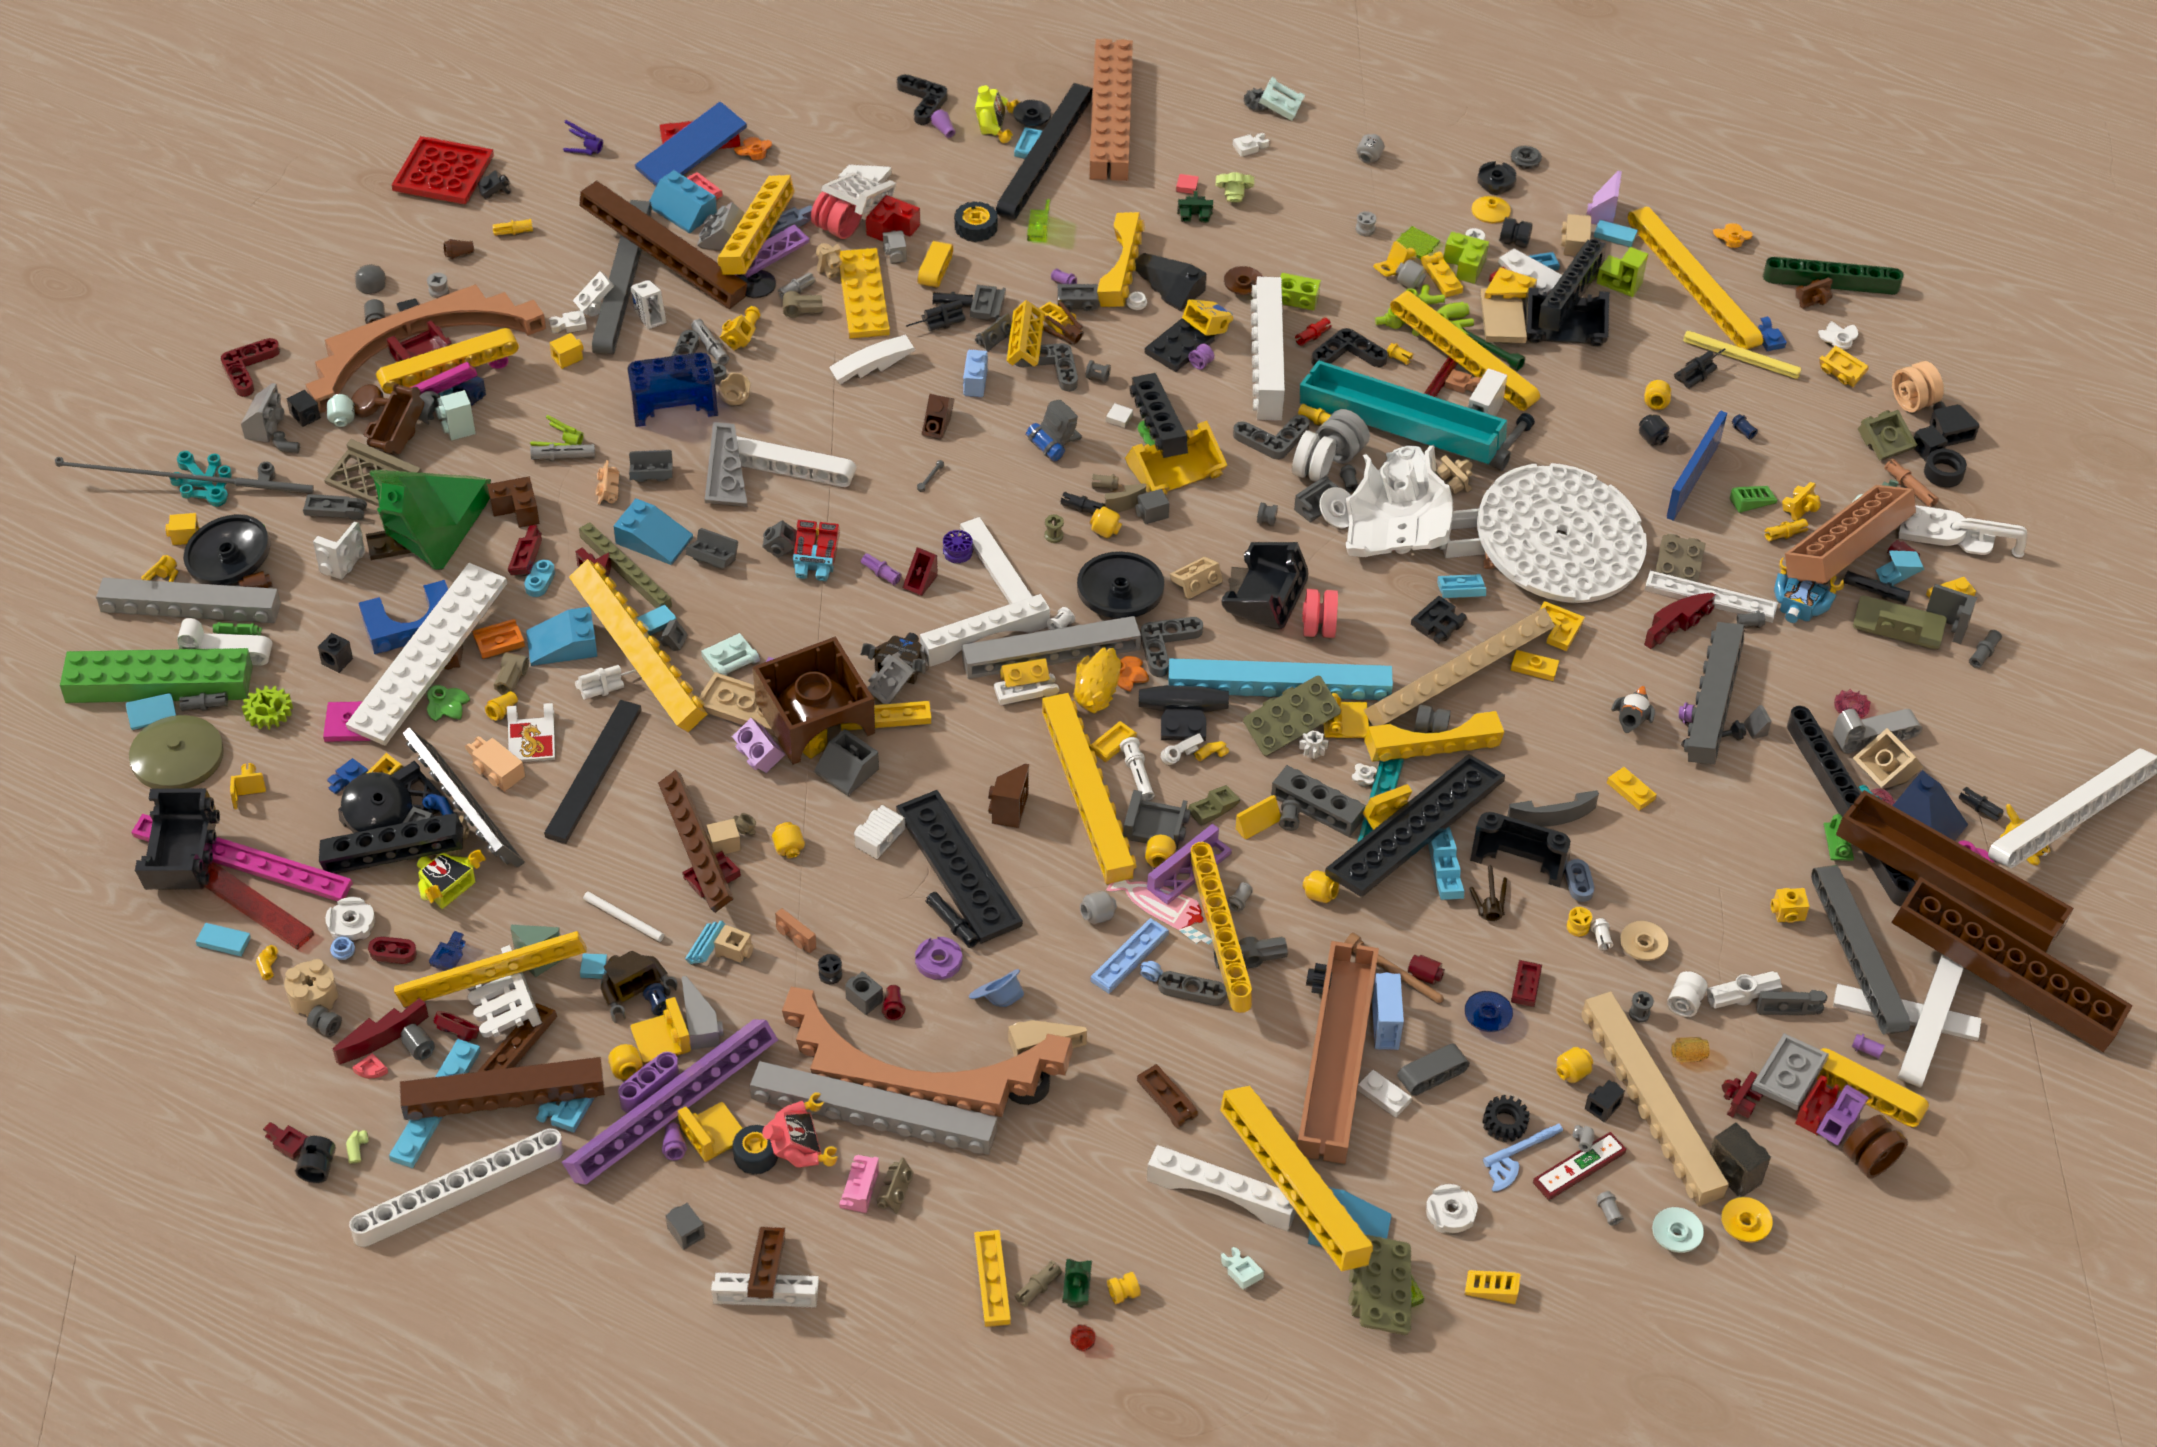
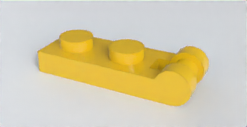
M1439 251L1432 256L1424 255L1421 257L1422 266L1442 295H1445V298L1463 293L1462 284L1444 260L1442 252Z

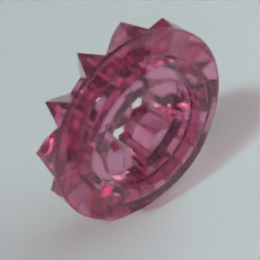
M1851 689L1847 692L1841 690L1834 700L1835 709L1840 714L1847 709H1855L1859 717L1863 718L1870 710L1871 702L1867 700V695L1860 694V690L1858 692H1853ZM1852 701H1855V702H1856L1854 705H1852L1851 707H1849V706H1850V704H1849L1850 702H1852Z

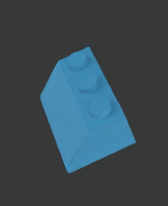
M675 170L659 180L649 200L652 203L653 211L688 233L704 224L705 219L710 214L714 215L717 213L716 196Z

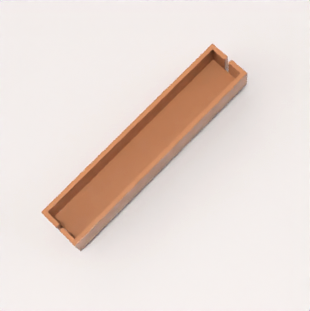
M1095 39L1089 179L1107 180L1108 162L1111 163V180L1128 181L1133 40L1121 39L1112 42V39Z
M1331 941L1297 1147L1307 1158L1318 1160L1319 1156H1324L1323 1161L1346 1164L1379 948L1357 945L1354 963L1350 962L1353 944ZM1331 971H1332L1331 985H1330V989H1329V982H1330V976H1331Z

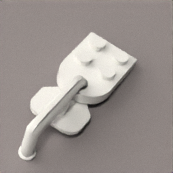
M1915 505L1916 513L1901 524L1899 539L1942 546L1958 544L1965 552L1978 555H1986L1992 551L1996 536L2016 539V545L2012 549V554L2018 558L2024 555L2027 539V530L2023 526L1972 518L1965 519L1961 514L1954 511Z

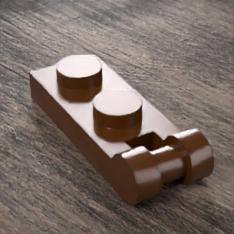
M1157 1064L1137 1075V1082L1167 1114L1176 1128L1183 1126L1186 1120H1192L1198 1116L1196 1107ZM1181 1106L1183 1111L1179 1113L1177 1108Z

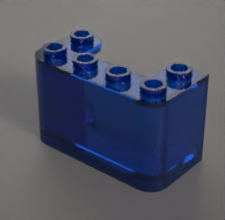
M698 352L637 360L628 365L627 371L635 427L646 426L647 417H655V409L695 404L696 411L704 409L708 417L718 416L715 377L711 358L708 354Z

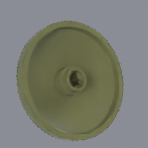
M176 715L157 720L145 727L131 744L129 761L136 778L150 788H191L204 782L214 774L222 762L224 747L218 730L211 723L195 716Z

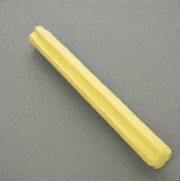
M1687 331L1684 335V342L1716 353L1725 348L1726 350L1720 354L1798 379L1800 376L1801 368L1692 331Z

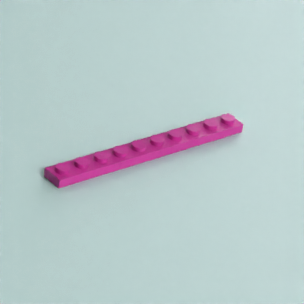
M142 813L131 832L133 837L149 842L153 822L149 815ZM219 837L216 838V843L212 844L214 863L334 901L345 898L353 885L350 878Z

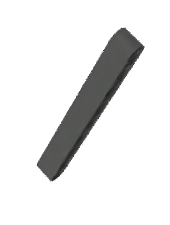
M1837 865L1813 868L1811 878L1815 890L1881 1033L1885 1035L1909 1031L1910 1019L1840 868Z

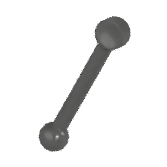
M938 460L935 468L923 483L917 485L919 492L925 491L926 484L939 468L944 467L942 460Z

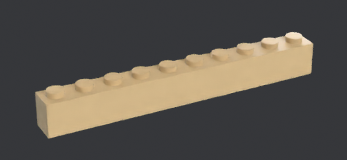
M1544 607L1364 709V712L1372 726L1384 725L1552 629L1555 625Z
M1612 992L1586 999L1581 1013L1585 1024H1589L1595 1041L1601 1044L1607 1061L1613 1064L1617 1078L1623 1081L1629 1098L1635 1101L1641 1118L1647 1121L1652 1136L1659 1141L1664 1156L1671 1161L1676 1176L1679 1179L1681 1178L1686 1186L1688 1196L1691 1199L1693 1198L1697 1206L1724 1198L1728 1182Z

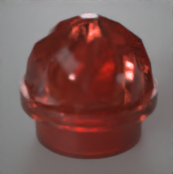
M1078 1324L1072 1328L1070 1342L1077 1350L1087 1351L1094 1346L1096 1334L1092 1328L1086 1324Z

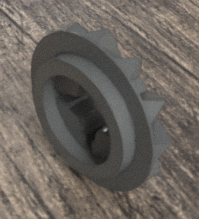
M1253 88L1252 91L1247 90V93L1244 95L1245 105L1253 110L1268 109V107L1259 103L1265 90H1262V88Z
M1519 146L1511 152L1512 162L1516 163V167L1522 166L1523 169L1525 167L1532 169L1533 166H1538L1542 159L1540 151L1531 146Z

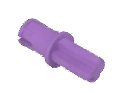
M868 553L861 559V563L873 570L877 577L886 579L892 585H896L900 581L902 574L888 566L886 561L880 562Z

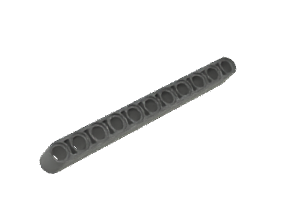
M630 201L632 205L651 217V201ZM622 235L620 236L609 277L614 287L603 298L592 339L593 353H615L631 293V286L634 282L642 252L640 247Z

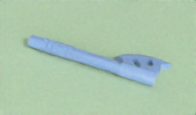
M1557 1124L1519 1143L1483 1158L1484 1165L1487 1168H1491L1489 1174L1495 1182L1492 1191L1495 1192L1507 1188L1517 1177L1519 1163L1511 1160L1510 1156L1562 1132V1126ZM1500 1162H1502L1506 1167H1508L1510 1171L1502 1167ZM1497 1172H1499L1505 1178V1180H1502L1501 1177L1497 1174Z

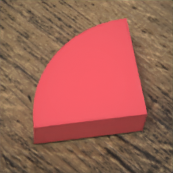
M373 1053L352 1067L355 1074L364 1078H378L388 1073L387 1067Z

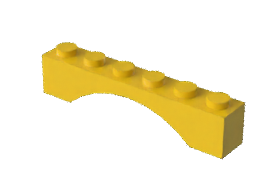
M1140 212L1116 213L1113 227L1117 242L1123 247V250L1116 265L1100 278L1097 294L1101 307L1124 306L1126 298H1129L1132 271H1135V259L1139 256L1138 246L1142 243L1141 233L1145 231V222L1141 220Z
M1492 711L1476 713L1461 726L1440 733L1411 732L1391 724L1370 726L1364 741L1372 762L1388 761L1463 750L1471 751L1487 747L1494 748L1500 746L1504 729L1497 712Z

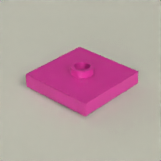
M363 701L328 702L323 734L324 742L370 741V739L347 730L346 723Z

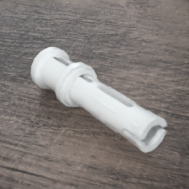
M1135 737L1126 738L1120 743V749L1126 756V766L1131 768L1138 791H1143L1142 800L1150 801L1154 798L1155 794L1144 767L1145 756L1140 752L1139 739Z

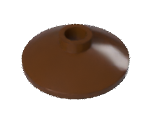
M1238 266L1226 272L1224 284L1233 293L1250 295L1252 294V285H1256L1257 277H1263V275L1252 267Z

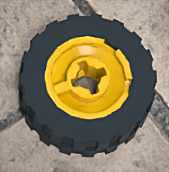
M972 201L956 209L954 228L960 238H964L967 241L982 242L990 239L997 232L998 215L995 208L991 207L990 204Z

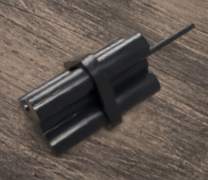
M957 300L947 304L940 303L937 307L924 310L921 321L908 324L906 327L926 322L928 330L933 331L943 327L947 329L950 325L963 322L966 318L962 310V301Z
M1722 349L1715 355L1709 350L1705 354L1693 358L1686 363L1684 368L1674 374L1675 379L1684 382L1687 389L1699 381L1706 380L1708 375L1717 370V365L1713 363V358L1726 349Z

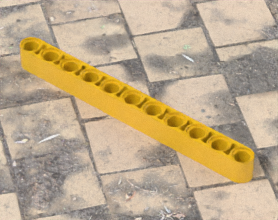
M1646 206L1630 211L1627 218L1632 229L1638 230L1637 234L1731 341L1737 347L1746 350L1762 345L1763 336L1760 330L1652 209Z

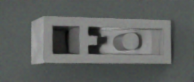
M683 976L682 985L691 1050L720 1045L719 1036H724L722 1021L717 1022L715 1010L688 977Z

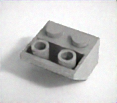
M731 202L726 207L722 206L716 214H710L704 221L705 226L699 234L700 239L697 246L722 251L745 213Z
M270 384L255 396L241 423L244 439L269 443L272 435L276 432L279 421L284 417V408L281 406V394L278 393L277 384Z

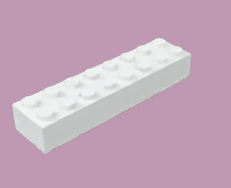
M1257 277L1256 285H1252V297H1255V299L1251 300V312H1254L1251 314V326H1255L1251 331V340H1255L1252 342V354H1255L1252 356V368H1256L1252 372V382H1256V384H1253V397H1256V399H1253V411H1257V420H1282L1285 389L1281 277Z

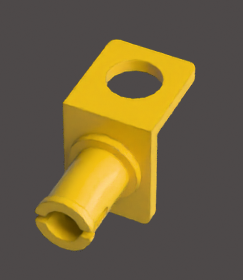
M1394 241L1387 261L1375 263L1373 267L1385 277L1396 275V270L1400 263L1405 264L1408 260H1414L1416 251L1413 248L1407 249L1398 241ZM1381 267L1389 268L1391 271H1386Z
M246 763L241 766V775L231 776L230 795L234 810L238 809V795L266 792L263 773H255L256 767L252 763H248V769H246Z

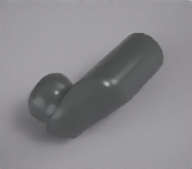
M274 432L272 441L278 450L299 453V442H288L285 439L284 432Z

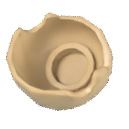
M730 373L725 380H721L718 395L723 402L730 406L741 405L749 397L751 383L741 373Z

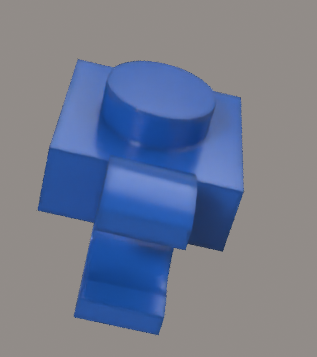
M1768 316L1762 317L1760 319L1762 325H1759L1758 328L1763 336L1762 345L1766 352L1785 348L1787 342L1779 328L1773 329L1771 319Z
M352 758L335 770L336 774L331 775L327 779V782L331 784L329 790L337 794L353 779L366 774L368 769Z

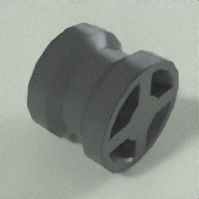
M1261 502L1257 523L1262 524L1266 522L1274 526L1278 505L1267 506L1266 503Z

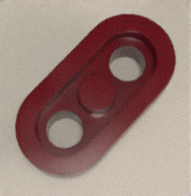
M380 936L372 939L368 945L370 957L379 962L407 964L412 962L417 956L416 945L409 939Z
M437 1011L433 1020L437 1025V1029L444 1032L451 1031L457 1034V1038L463 1041L476 1039L480 1031L478 1025L445 1011Z

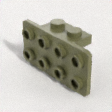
M1863 595L1858 603L1853 627L1928 648L1939 649L1947 619L1943 615Z
M1315 676L1296 688L1292 686L1282 692V696L1276 699L1273 697L1265 701L1261 708L1245 716L1243 722L1264 756H1268L1300 738L1304 733L1307 734L1341 713V709L1322 677Z
M1365 1235L1370 1239L1373 1251L1370 1256L1369 1265L1350 1270L1349 1282L1352 1283V1290L1349 1295V1305L1352 1306V1316L1360 1317V1325L1362 1327L1408 1335L1411 1331V1246L1407 1242Z

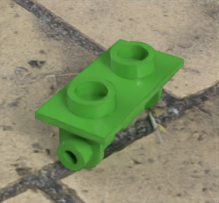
M218 622L213 624V633L261 636L262 628H259L254 623L237 624V627H234L233 623Z
M1835 814L1830 823L1824 822L1830 860H1854L1851 843L1836 835L1842 815Z

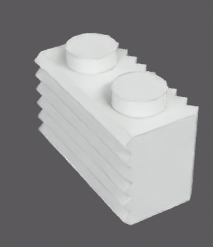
M881 805L878 810H873L866 823L859 825L854 832L856 848L878 859L905 830V817L884 805Z

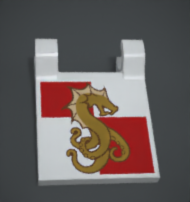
M553 703L544 704V718L518 719L517 707L507 706L509 751L522 762L555 760V716Z

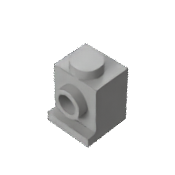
M903 231L883 233V248L885 255H889L890 262H907Z

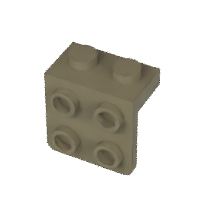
M1675 534L1663 535L1655 572L1698 582L1706 543L1696 538H1680V536Z

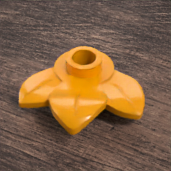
M1736 223L1726 224L1725 229H1713V234L1717 238L1724 239L1726 245L1731 248L1741 247L1744 240L1753 237L1751 231H1743L1742 227Z

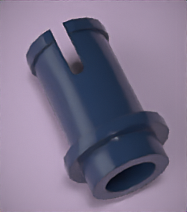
M1738 414L1733 418L1732 424L1734 429L1740 430L1749 440L1756 436L1758 430L1747 421L1745 415Z

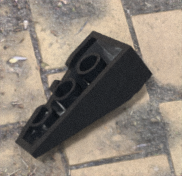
M1143 253L1135 259L1136 272L1144 280L1149 281L1151 288L1161 294V299L1165 303L1179 311L1186 307L1188 300H1195L1206 291L1207 273L1192 264Z

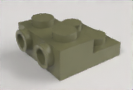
M1889 410L1884 411L1876 418L1872 416L1867 417L1861 421V425L1857 428L1866 446H1872L1879 461L1912 450L1917 446L1899 410L1892 412Z

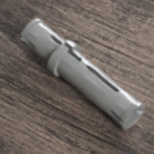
M702 319L694 320L691 324L692 329L698 333L699 338L706 346L707 352L716 359L718 364L725 365L729 361V356L723 350L722 343L715 339Z
M549 444V446H530L531 460L550 459V461H555L556 458H595V445L554 446V444Z

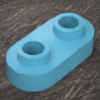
M540 560L533 565L531 573L528 574L524 582L525 591L529 596L539 597L546 593L555 576L554 564L551 561Z

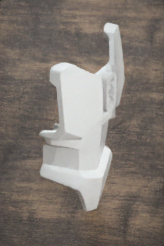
M1404 446L1395 449L1379 470L1372 464L1371 458L1367 454L1363 455L1366 462L1364 478L1355 492L1346 498L1349 515L1348 540L1346 542L1348 555L1368 557L1392 553L1393 550L1399 554L1409 552L1411 548L1412 550L1433 549L1447 544L1453 520V498L1450 486L1445 484L1434 473L1436 471L1435 447L1429 446L1425 451V455L1418 446Z

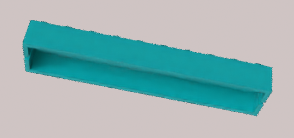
M1319 360L1310 370V374H1307L1300 383V404H1306L1316 409L1321 408L1331 414L1340 409L1350 410L1357 414L1368 426L1486 464L1491 462L1497 450L1500 449L1506 440L1507 420Z

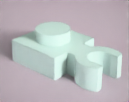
M1236 1247L1232 1248L1233 1257H1227L1224 1253L1221 1254V1263L1228 1268V1275L1242 1289L1264 1278V1271L1249 1256L1242 1259L1240 1251Z

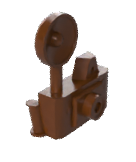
M368 384L360 387L351 398L354 402L355 414L361 418L368 417L374 414L380 406H385L379 419L369 422L363 434L368 438L367 445L384 453L399 455L407 441L414 436L415 424L424 408V400L420 397V389L418 387L410 388L394 384L390 397L384 398L383 392L376 385Z

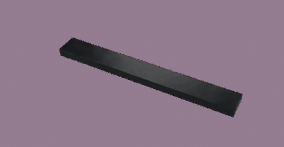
M620 699L544 832L545 838L565 844L568 842L642 711L641 705Z

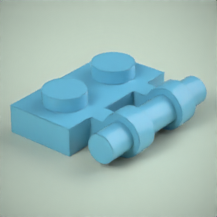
M594 1098L561 1101L559 1106L555 1105L557 1101L547 1102L539 1106V1113L536 1119L544 1123L547 1117L552 1115L551 1124L553 1126L574 1133Z

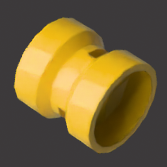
M1133 1272L1124 1274L1122 1279L1114 1277L1107 1280L1108 1291L1114 1304L1122 1303L1127 1297L1133 1299L1141 1295L1139 1283Z

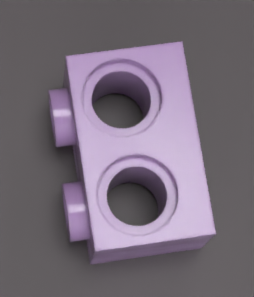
M750 718L732 736L737 743L735 747L740 753L749 758L747 762L754 770L759 768L767 773L785 755L766 728L753 718Z

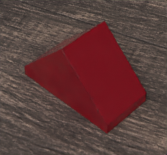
M917 547L902 588L923 596L938 576L937 555Z

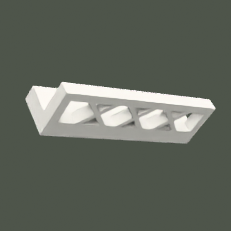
M715 1273V1281H712L713 1304L817 1306L819 1276L778 1275L776 1283L783 1284H776L773 1299L747 1297L750 1274Z

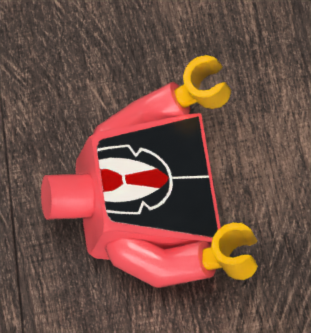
M818 1092L813 1093L805 1103L800 1101L784 1107L763 1128V1137L771 1140L774 1154L788 1160L798 1168L819 1165V1162H823L824 1165L831 1167L838 1158L834 1156L837 1149L832 1146L827 1147L824 1154H821L811 1113L806 1112L807 1109L817 1112L823 1106L824 1102L817 1104L813 1101L820 1097L821 1094Z

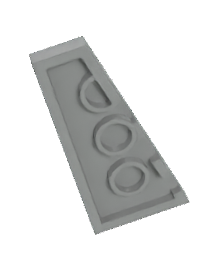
M713 422L705 503L747 507L735 424Z

